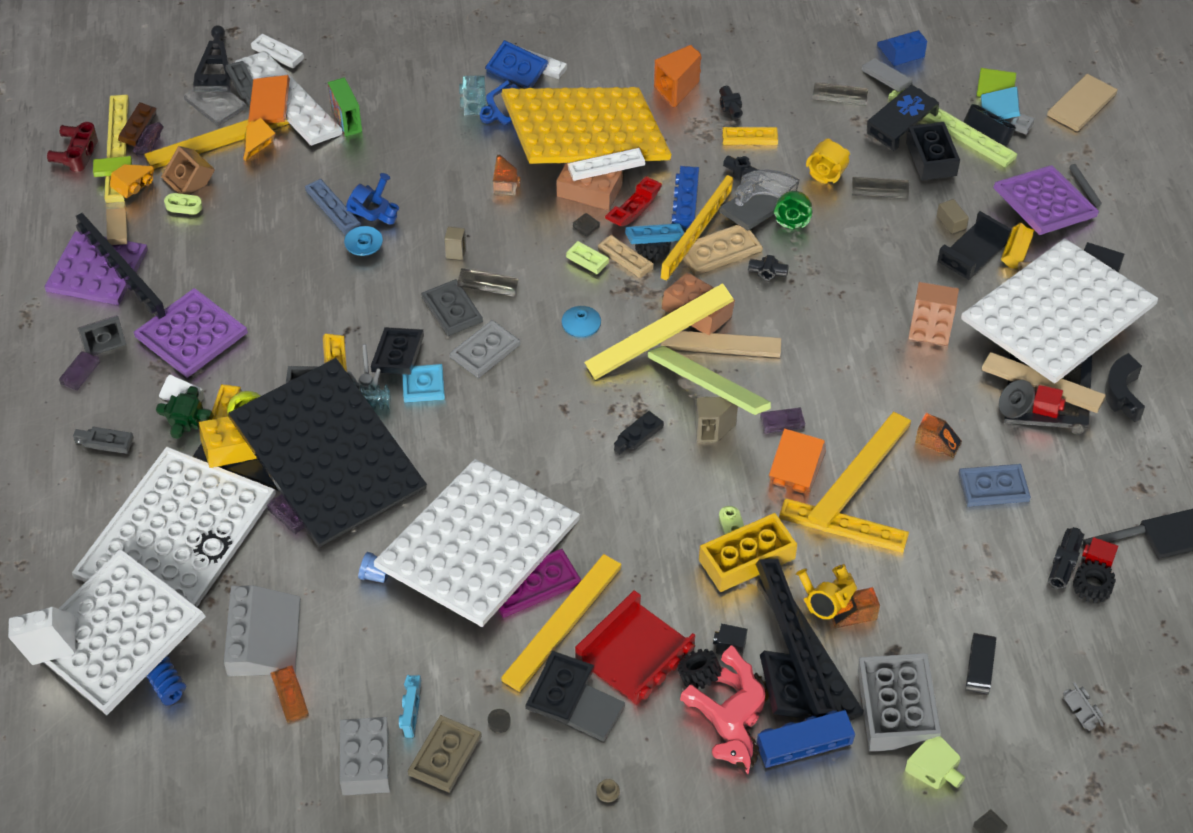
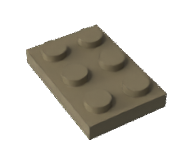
M440 715L409 767L408 775L450 793L482 737L481 732Z

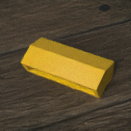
M1022 223L1012 228L1001 260L1008 267L1017 270L1019 262H1024L1034 233V229L1027 228Z

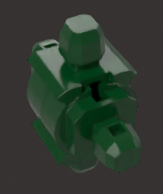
M190 386L185 394L179 393L177 397L171 395L168 403L157 404L156 412L167 418L171 425L170 434L173 438L179 439L184 431L189 432L192 428L198 430L199 422L213 419V412L203 408L198 399L199 391L196 387Z

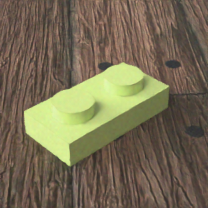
M579 241L566 252V258L595 274H598L609 263L608 257Z

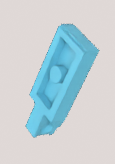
M407 675L404 682L407 693L402 698L404 712L403 715L399 716V728L403 729L405 738L415 737L421 699L419 695L422 681L420 675Z

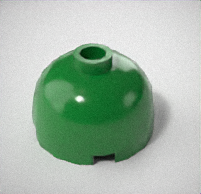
M789 191L782 194L774 208L777 222L788 229H795V227L800 226L801 228L805 227L810 222L813 213L810 199L803 192Z

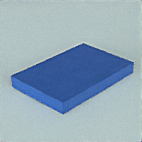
M504 40L485 69L523 89L534 86L549 63L546 59Z

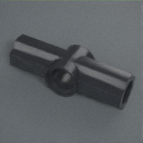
M1067 528L1061 546H1058L1053 560L1054 565L1048 579V583L1053 588H1066L1071 572L1075 569L1080 554L1079 550L1085 535L1078 528Z

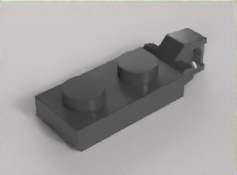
M243 61L227 64L226 71L239 96L242 99L245 98L250 107L253 79Z
M92 427L88 431L75 429L73 434L75 443L81 444L84 447L128 454L134 439L132 432Z

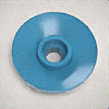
M360 226L350 230L344 239L346 249L350 253L359 256L375 253L381 248L383 243L382 234L377 229L369 226Z
M575 306L563 314L562 326L570 335L587 337L598 331L601 326V317L591 307Z

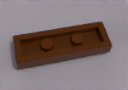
M139 102L120 132L118 141L136 147L154 118L157 108Z

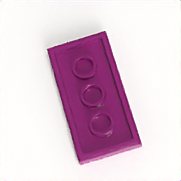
M559 549L548 554L498 609L503 618L573 589L581 582V578L564 550Z

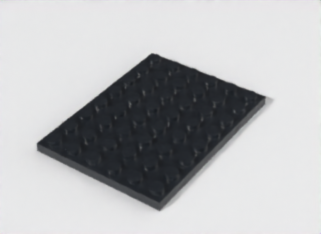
M337 358L228 413L229 419L318 548L427 487V483Z

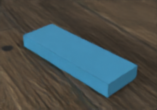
M680 223L626 227L625 230L631 244L679 241L684 235Z

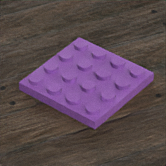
M1052 165L997 181L993 187L1039 235L1095 218L1099 213Z
M76 231L44 286L46 292L114 305L121 303L128 289L125 280L120 279L115 269L108 266L104 256L100 257L95 246H91L88 243L85 235H81ZM127 241V244L112 245L131 268L137 272L148 251L147 244Z
M193 288L164 309L166 316L160 319L157 316L153 317L135 330L134 336L188 378L248 332L244 325Z

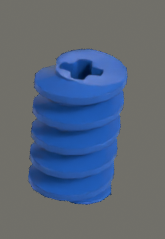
M168 656L146 676L155 692H157L161 702L166 706L179 701L187 687L182 682L181 676H178V671L174 669V665L170 662Z

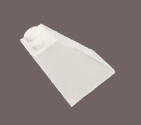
M49 607L9 618L8 637L32 665L75 654V615Z

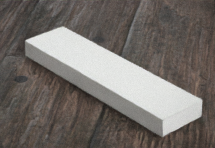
M640 148L568 163V170L573 181L643 166L645 165V159Z

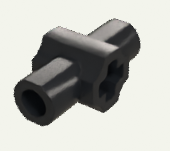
M729 86L721 87L719 93L721 95L720 105L722 111H729L733 119L740 118L743 114L740 94H733Z
M728 155L723 162V166L732 170L735 179L739 181L747 180L748 178L757 181L760 177L761 171L752 167L749 158L746 156L734 158Z
M772 255L762 257V260L750 259L748 271L757 272L758 276L766 281L774 279L775 276L787 277L789 269L788 264L779 263V260Z

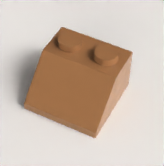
M178 146L161 178L178 194L190 195L207 185L215 169L195 150Z

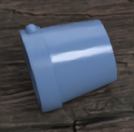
M366 552L359 569L358 578L385 583L389 575L374 567V560L378 556L374 555V553Z

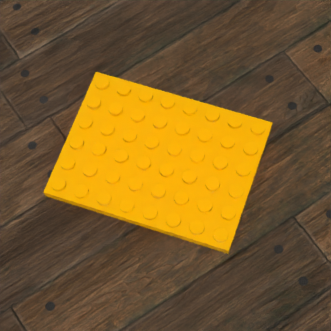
M639 87L502 89L501 96L529 164L572 163L640 148L645 161L671 159L672 154Z

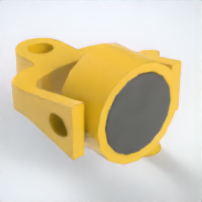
M845 564L838 565L832 569L836 577L832 583L822 582L815 589L807 574V568L801 569L795 574L799 576L808 594L803 599L810 613H814L822 619H831L842 608L847 606L853 593L857 590V586L852 574L848 573Z

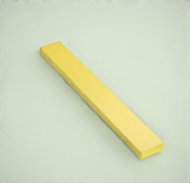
M128 95L110 96L107 158L127 156V144L118 141V136L128 121ZM106 176L105 202H125V197L110 187L111 176Z
M722 283L584 363L594 380L733 302V297Z

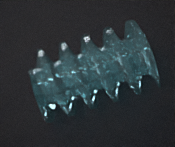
M360 384L359 390L373 410L376 409L377 404L380 410H384L386 404L390 410L391 394L387 384H385L383 390H381L379 384L376 385L375 390L372 389L371 384L368 385L367 390L364 389L363 384Z

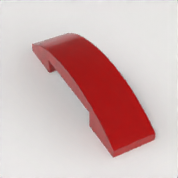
M646 176L636 186V192L620 207L615 206L605 216V219L619 226L630 224L651 204L661 189L662 183Z

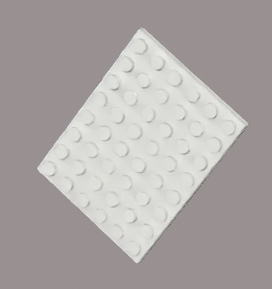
M1064 238L962 313L961 320L1055 384L1154 307L1158 302V297Z
M166 447L73 570L72 575L78 580L87 582L121 549L186 600L198 607L276 495L275 489L219 467L209 468L207 462ZM212 530V534H216L221 538L229 536L231 539L227 540V542L232 541V544L228 545L229 549L222 556V559H217L218 563H214V560L209 562V558L206 555L215 556L222 552L224 544L219 539L210 538L204 542L202 550L206 555L199 554V552L194 553L193 549H198L195 546L199 545L203 537L201 534L209 535L208 531Z
M474 459L374 560V567L483 627L580 520V514Z

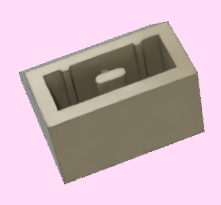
M722 397L697 398L695 415L697 443L718 442L736 426L738 406Z

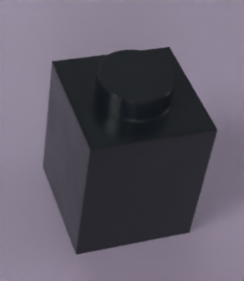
M721 623L720 631H715L713 644L717 645L716 654L723 655L733 645L743 658L748 629Z

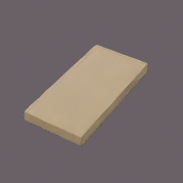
M1086 74L1048 110L1047 116L1078 132L1117 94L1118 89Z
M737 224L697 239L683 260L693 275L697 276L763 251V246L751 230L747 231Z

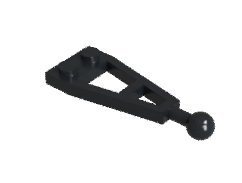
M216 25L211 29V35L214 40L208 42L194 74V92H230L231 79L226 71L228 60L224 41H221L225 36V30L222 26ZM213 50H220L221 55L211 54ZM207 64H223L225 74L203 73Z

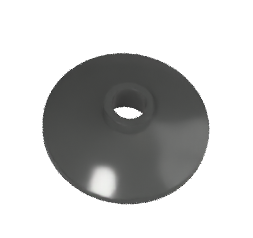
M1016 380L1003 390L999 399V409L1004 416L1018 418L1030 409L1035 398V390L1032 384L1026 380Z

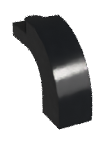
M1127 353L1112 365L1105 384V397L1114 412L1122 409L1126 416L1137 422L1142 418L1145 406L1129 391L1127 385L1138 379L1142 365Z

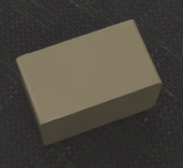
M954 199L938 205L937 217L951 234L967 229L969 217Z
M448 227L444 238L446 258L463 260L466 252L465 228Z

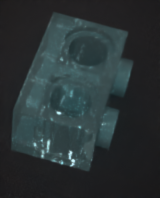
M485 75L463 76V83H459V94H463V97H460V108H464V115H480L481 109L486 106Z

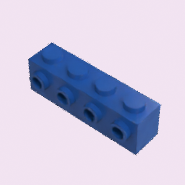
M680 166V174L676 173L675 185L679 186L675 187L674 198H677V200L673 201V212H676V214H672L671 224L680 223L684 233L692 224L696 215L699 167Z
M834 710L818 718L812 716L803 722H790L781 728L765 729L758 734L756 745L759 748L765 768L852 745L855 732L846 710L840 712Z

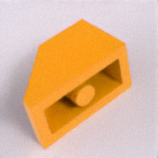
M261 118L251 121L246 126L243 153L245 161L273 143L275 132Z

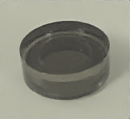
M495 709L488 715V726L493 732L502 733L509 729L511 718L506 710Z

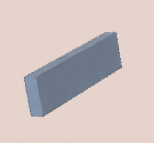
M322 179L305 186V191L344 235L350 230L361 226L360 221L351 212L346 211L347 207Z

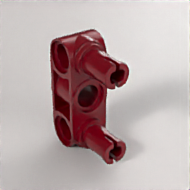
M83 122L77 127L61 125L59 130L60 136L71 137L72 139L65 152L49 150L47 153L48 162L61 163L69 167L73 172H80L85 169L98 142L95 126L91 122Z

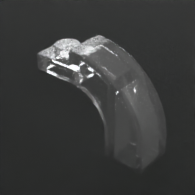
M765 169L749 172L742 176L741 183L736 189L735 204L742 206L752 197L761 194L779 198L786 192L797 191L800 179L777 170Z

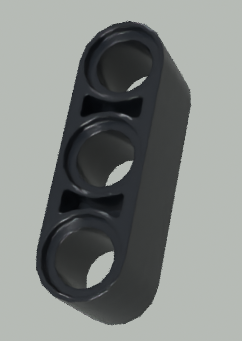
M971 104L964 119V123L1003 145L1009 144L1016 130V127L976 104Z
M973 633L966 681L967 691L989 695L996 637Z

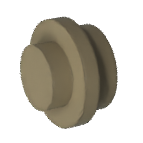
M605 779L598 784L596 793L601 801L613 802L619 797L620 788L614 780Z

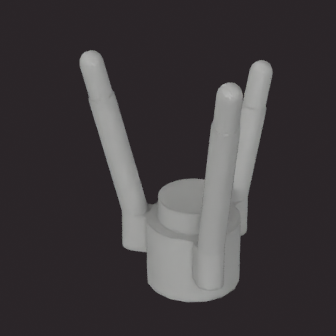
M363 344L364 374L360 376L358 382L350 371L347 374L360 392L368 395L378 390L377 383L380 369L376 370L374 378L369 374L367 346Z

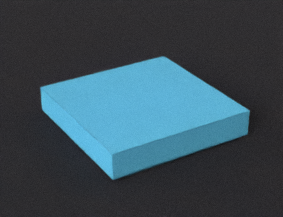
M1017 87L981 95L982 107L998 117L1009 119L1020 116Z
M442 364L414 366L411 375L402 374L404 403L445 400Z

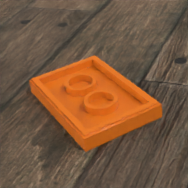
M288 75L253 79L249 123L259 118L266 124L285 122L290 82Z

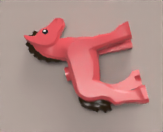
M731 645L723 653L721 660L725 664L732 666L737 674L731 672L726 667H721V676L717 677L718 680L716 682L732 686L737 693L720 705L691 684L682 692L680 700L688 707L698 708L713 723L719 735L726 741L725 743L716 744L712 748L713 757L729 761L737 765V768L743 767L745 772L749 774L750 767H754V763L758 760L759 748L755 744L756 740L751 737V734L745 728L747 726L752 727L757 722L758 715L763 710L764 704L768 701L769 695L766 681H762V676H759L757 672L753 675L751 664L747 663L737 649Z

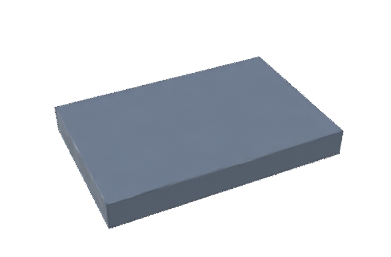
M1021 464L959 469L958 474L967 507L1030 502L1031 496Z

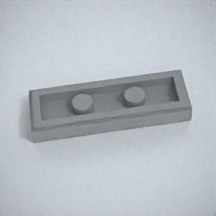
M876 58L862 65V71L898 92L912 84L911 78Z

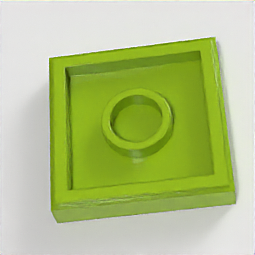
M981 68L976 96L981 97L982 94L1015 87L1016 73Z

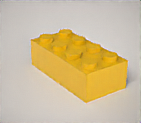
M228 416L199 422L200 440L209 468L257 459Z
M773 513L700 545L699 562L718 590L723 592L760 575L756 566L759 559H778L780 565L796 558L797 543L776 513Z

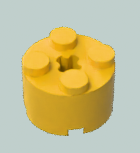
M827 138L817 144L806 161V167H809L810 175L818 182L824 184L828 182L835 183L849 165L850 152Z

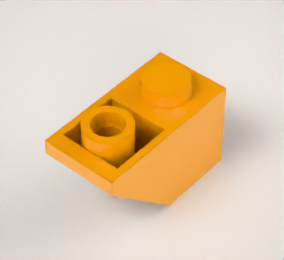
M124 164L111 173L110 187L125 198L137 194L140 189L152 183L154 167Z

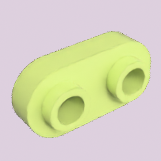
M172 193L164 199L165 207L170 212L197 214L203 207L201 199L194 195Z
M725 506L720 510L719 523L723 535L744 526L740 511L736 507Z

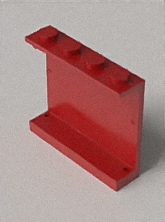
M633 590L575 646V659L594 665L593 672L637 705L642 699L646 700L656 685H661L671 670L674 671L678 668L680 660L685 655H690L694 651L695 634L692 633L689 637L685 638L640 605L641 595Z

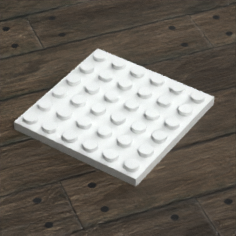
M120 549L59 608L75 615V654L44 663L107 716L206 616L200 609Z

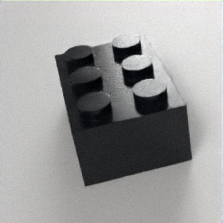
M945 122L909 126L906 144L921 181L957 176L960 158Z

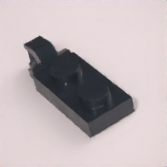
M651 411L646 412L620 433L614 442V451L620 455L628 448L637 449L663 428L664 421Z

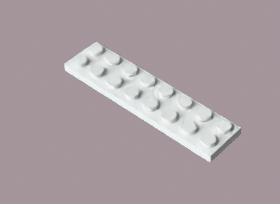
M259 52L235 61V63L244 62L252 79L282 75L289 76L286 119L311 146L342 135V128L269 54Z

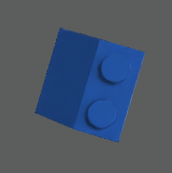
M918 30L879 41L877 45L891 64L897 66L924 58L927 40Z

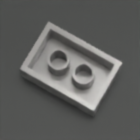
M387 717L340 720V785L343 796L390 792L389 728Z

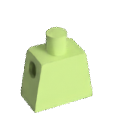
M941 736L926 740L907 760L905 772L935 789H940L946 781L958 788L965 779V776L957 771L961 760L960 756Z

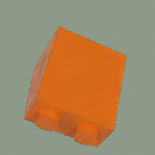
M692 45L655 60L654 87L673 108L700 81L702 57L700 52Z
M784 428L769 473V478L773 481L772 483L780 487L785 485L791 486L794 491L805 493V491L811 492L826 453L825 440Z

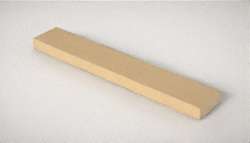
M680 331L661 342V346L678 351L780 358L781 338L716 333L707 335L702 332Z
M990 352L982 366V371L1012 382L1026 380L1032 384L1036 391L1039 385L1063 390V399H1066V402L1098 413L1105 400L1106 395L1062 378L1054 384L1030 366Z

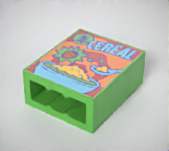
M345 77L327 82L331 110L339 126L342 128L344 136L362 132L359 104Z

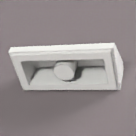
M168 375L159 394L160 398L169 401L171 395L177 397L179 393L185 394L186 390L193 386L199 391L198 399L200 402L205 398L202 388L172 375Z

